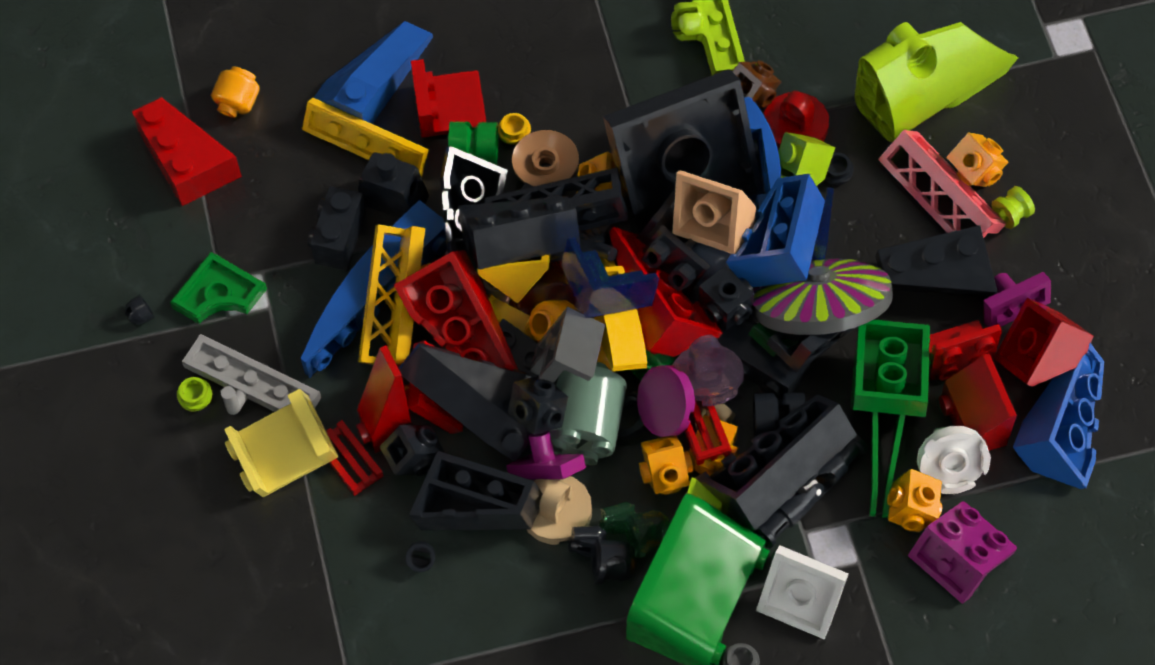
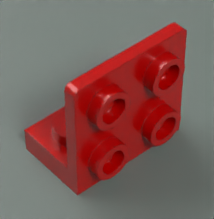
M424 59L411 61L422 138L449 134L450 121L470 122L472 127H476L478 122H486L480 77L477 70L433 76L432 71H425Z
M975 320L931 334L929 343V381L938 378L940 380H947L981 356L989 353L992 360H994L1002 334L1000 325L997 324L983 329L980 321Z

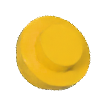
M519 113L507 114L498 125L500 139L509 145H517L523 137L531 133L529 121Z

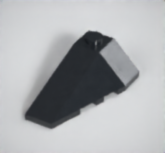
M449 146L446 148L440 177L447 252L449 254L452 251L465 250L478 274L477 266L464 245L458 206L485 204L486 197L503 194L507 169Z

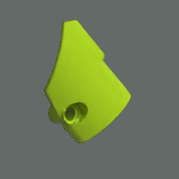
M905 22L890 32L886 42L859 59L854 96L855 103L859 111L887 141L893 142L903 130L911 131L944 108H954L1005 75L1018 57L990 43L962 22L921 34L908 22Z

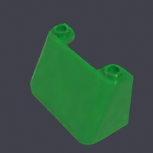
M686 493L630 607L627 616L626 639L684 665H719L727 646L722 644L721 641L728 621L750 574H753L756 568L762 571L769 557L770 550L765 548L766 540L703 499Z

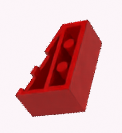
M162 97L132 111L139 134L182 206L242 177L236 156Z

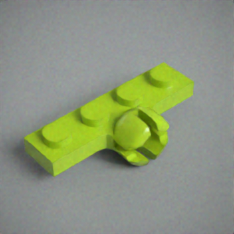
M692 0V2H680L674 5V11L671 14V26L673 30H681L673 32L674 37L679 41L697 40L702 42L712 75L728 69L733 71L739 62H745L728 0Z

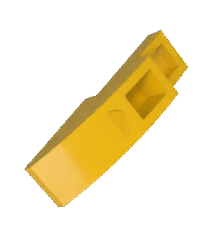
M596 255L577 257L576 269L594 310V319L605 324L601 345L612 372L647 368V356L639 315L623 266H616L614 261H608Z

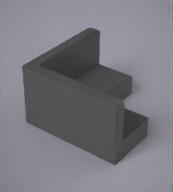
M567 306L536 345L530 372L539 375V379L549 380L553 383L564 370L590 381L594 376L605 324Z

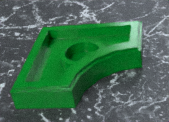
M210 252L171 300L170 304L174 310L200 324L209 315L220 311L235 310L248 314L266 292L267 286L266 283L215 253Z

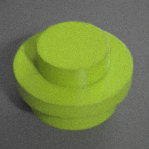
M198 377L185 379L177 390L179 404L188 411H200L207 407L212 400L211 386L207 381Z

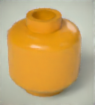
M232 66L230 70L221 71L211 93L212 100L219 105L217 111L231 118H235L237 113H250L260 90L258 83L255 81L256 76L236 66Z
M548 300L537 304L532 309L529 317V328L534 339L539 342L567 306L578 311L574 304L567 300Z

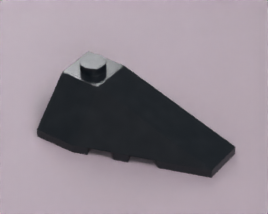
M418 343L398 368L406 380L484 442L511 460L516 461L530 445L528 436L532 433L508 414L513 383L532 378L525 371L517 369L511 371L495 366L494 363L485 360L478 362L461 357L459 353L423 343Z

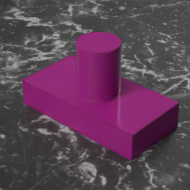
M1041 272L1016 284L1007 273L996 275L994 280L998 293L984 300V323L987 327L997 324L1002 327L1014 321L1027 297L1043 305L1051 303V280L1044 272Z
M549 431L542 434H530L528 437L532 454H528L506 465L508 473L526 479H565L586 468L583 454H554Z

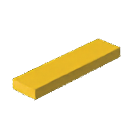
M312 98L307 102L302 127L303 131L367 160L375 152L380 154L390 153L397 160L416 166L421 177L423 176L429 149L318 99Z

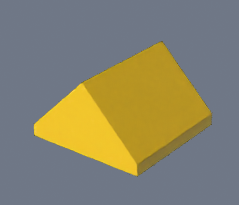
M551 254L484 269L477 268L478 275L513 301L519 303L549 269Z

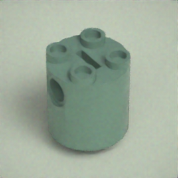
M597 362L594 376L590 381L564 370L556 379L555 386L569 397L563 426L549 431L554 454H583L585 465H597L598 459L611 456L615 451L627 389L626 381L619 374L612 372L605 364Z

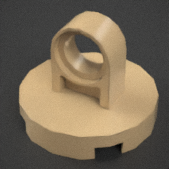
M571 476L565 479L534 480L543 495L540 500V510L531 529H527L529 534L540 542L558 545L559 542L569 540L572 527L589 526L592 517L591 496L581 482Z

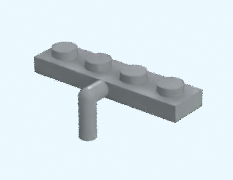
M202 334L199 335L182 360L184 368L224 387L221 390V396L227 412L231 415L237 414L247 399L276 412L291 403L287 395L298 389H301L309 396L314 408L321 399L320 391Z

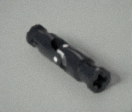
M857 434L841 452L828 461L818 474L811 477L764 524L760 525L756 530L749 527V530L766 540V548L771 549L776 544V539L788 527H794L813 505L848 472L850 463L858 455L862 456L868 450L865 441Z

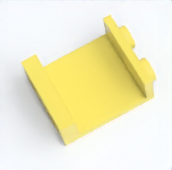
M301 389L287 395L291 402L289 405L240 431L235 430L231 426L224 429L229 438L225 442L226 448L234 461L239 459L244 469L240 473V477L249 492L254 490L263 498L338 458L337 452L309 396Z

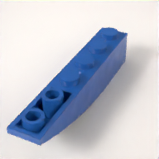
M420 200L392 226L402 229L411 226L425 228L421 266L428 264L433 257L441 255L447 250L444 219ZM384 234L383 248L391 258L400 250L401 237ZM373 245L351 269L336 290L310 336L300 358L304 373L309 378L317 370L322 371L330 363L332 356L341 347H347L354 340L356 332L363 327ZM381 257L380 266H381L383 263H385V261L383 260L382 257ZM398 259L394 261L396 266H398ZM388 266L379 272L378 278L379 283L386 292L394 287L396 276ZM377 291V294H376V300L381 296V295L378 293V291ZM394 292L391 295H389L392 301L394 297ZM384 300L375 306V318L379 315L380 309L386 304Z

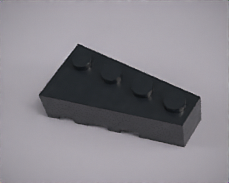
M817 394L779 420L780 428L775 431L760 433L751 440L754 445L737 457L734 453H731L721 460L723 467L710 476L705 471L695 479L722 503V512L756 530L779 507L791 499L796 491L811 477L818 474L821 468L837 453L841 452L857 435L839 403Z

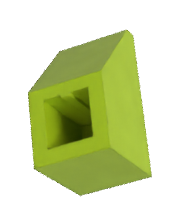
M785 132L778 151L781 178L810 174L817 186L825 180L835 147L814 137Z

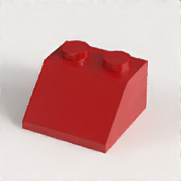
M1027 297L994 359L1027 385L1033 387L1076 368L1081 358L1088 351L1089 344L1094 336L1059 311Z
M989 353L981 356L945 381L942 394L939 396V404L944 416L949 415L953 426H965L977 431L985 440L990 451L1007 446L1017 414Z

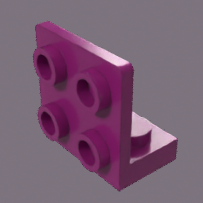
M961 502L926 527L908 554V557L963 604L971 598L989 572L1015 553L1017 546L1003 532L997 530L985 520L975 508L969 506L966 502Z

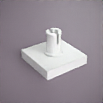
M779 545L756 611L825 639L849 574Z

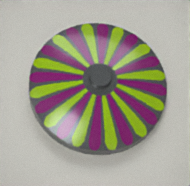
M852 259L813 260L810 264L807 280L754 287L753 315L763 326L787 334L820 335L845 331L866 324L887 310L893 299L892 283L889 275L883 269L867 262Z

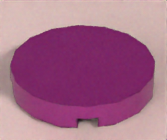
M673 365L652 367L644 374L639 384L637 403L639 415L644 426L654 435L669 437L680 435L688 428L691 422L688 419L690 412H694L695 408L694 389L688 376L683 371H678Z

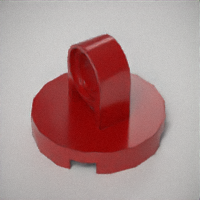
M794 90L777 96L763 113L774 135L778 151L785 132L814 137L823 142L828 134L829 114L824 104L814 96Z

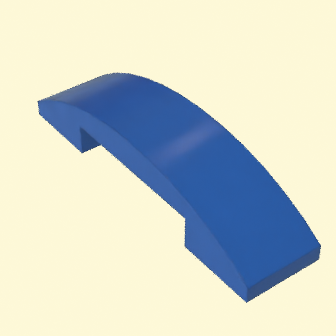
M744 97L752 138L757 140L765 191V194L757 195L754 201L756 206V223L760 217L757 212L776 180L781 178V167L778 148L769 123L751 97Z

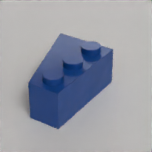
M810 174L778 178L757 211L760 216L752 229L747 228L742 235L744 243L737 254H731L727 259L726 263L731 271L739 279L744 278L747 280L752 288L807 280L825 203Z

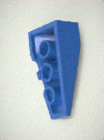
M404 21L329 77L314 98L373 124L411 70V61L418 60L433 38V34Z
M1091 343L1089 344L1088 351L1081 358L1076 368L1053 377L1023 420L1013 445L1018 456L1021 457L1032 472L1078 489L1087 488L1096 462L1097 451L1091 448L1092 432H1097L1099 428V420L1094 418L1095 401L1101 399L1104 360Z

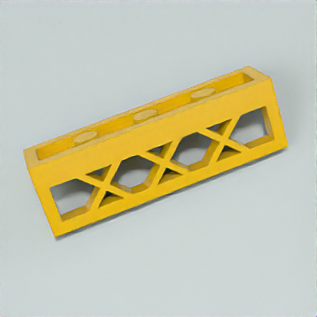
M380 224L375 226L359 363L374 365L376 357L369 356L370 341L379 334L386 342L398 368L410 354L414 320L407 312L395 287L386 292L379 283L378 278L379 272L387 266L396 276L395 284L420 270L425 228L411 226L402 229ZM384 234L401 237L400 250L391 258L383 248ZM381 257H382L383 260L385 261V263H383V264L380 266ZM396 259H398V266L394 263ZM377 291H378V293H379L381 296L376 300V294H377ZM394 292V297L392 301L389 295H391ZM384 300L392 313L391 320L381 326L374 316V309L376 305ZM372 325L376 329L374 333H372ZM390 326L389 335H388V334L386 333L385 329H387V328Z

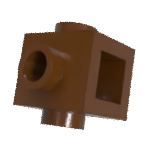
M763 61L739 62L732 72L741 81L744 97H751L759 108L767 107L775 99L776 89L781 81L773 75L774 70Z

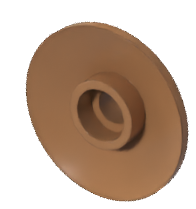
M540 130L526 135L517 143L512 154V166L516 176L524 184L527 182L533 187L572 178L579 165V154L573 141L566 135L552 130ZM544 163L551 165L549 167H541Z

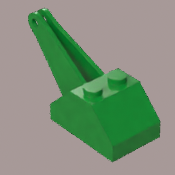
M872 320L858 326L851 409L870 412L871 496L869 516L875 517L878 497V412L897 414L883 492L882 518H888L889 505L887 504V497L892 488L905 415L926 417L929 385L930 325Z

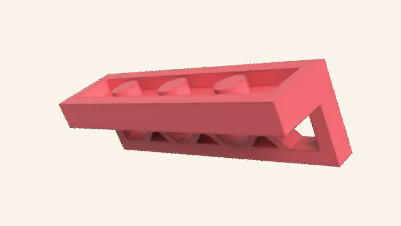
M903 130L879 157L878 160L947 233L961 230V219H971L977 226L980 225L983 238L988 233L998 234L1006 225L971 186L966 185L959 179L956 174L957 172L919 132ZM901 147L909 154V168L899 169L891 160ZM916 162L921 166V168H916ZM916 172H926L931 177V192H921L916 187ZM938 185L943 191H938ZM938 195H948L953 200V215H943L938 210ZM948 219H953V225L949 222Z

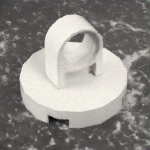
M948 426L934 429L933 434L927 437L919 448L917 456L919 472L942 481L941 493L958 494L972 489L976 486L974 481L982 473L984 475L987 474L991 461L985 440L977 431L965 426Z

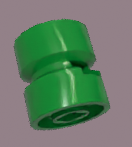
M450 121L448 147H454L497 165L498 122H478L476 127H472L470 122Z

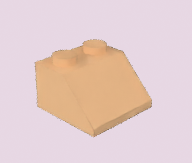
M681 170L678 171L676 174L672 233L686 239L691 238L695 242L730 254H735L744 243L742 235L747 228L752 229L754 226L756 206L742 190Z

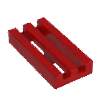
M707 388L694 392L695 408L694 412H692L706 450H701L691 422L684 431L697 466L704 464L705 460L710 459L714 461L718 459V456L724 455V457H727L732 453ZM702 399L720 444L718 447L714 448L696 402L697 400Z
M343 420L338 422L337 427L333 430L331 428L326 430L332 444L361 480V482L356 484L337 458L329 462L354 496L383 477V471ZM343 435L372 474L370 476L365 473L338 438L339 436Z

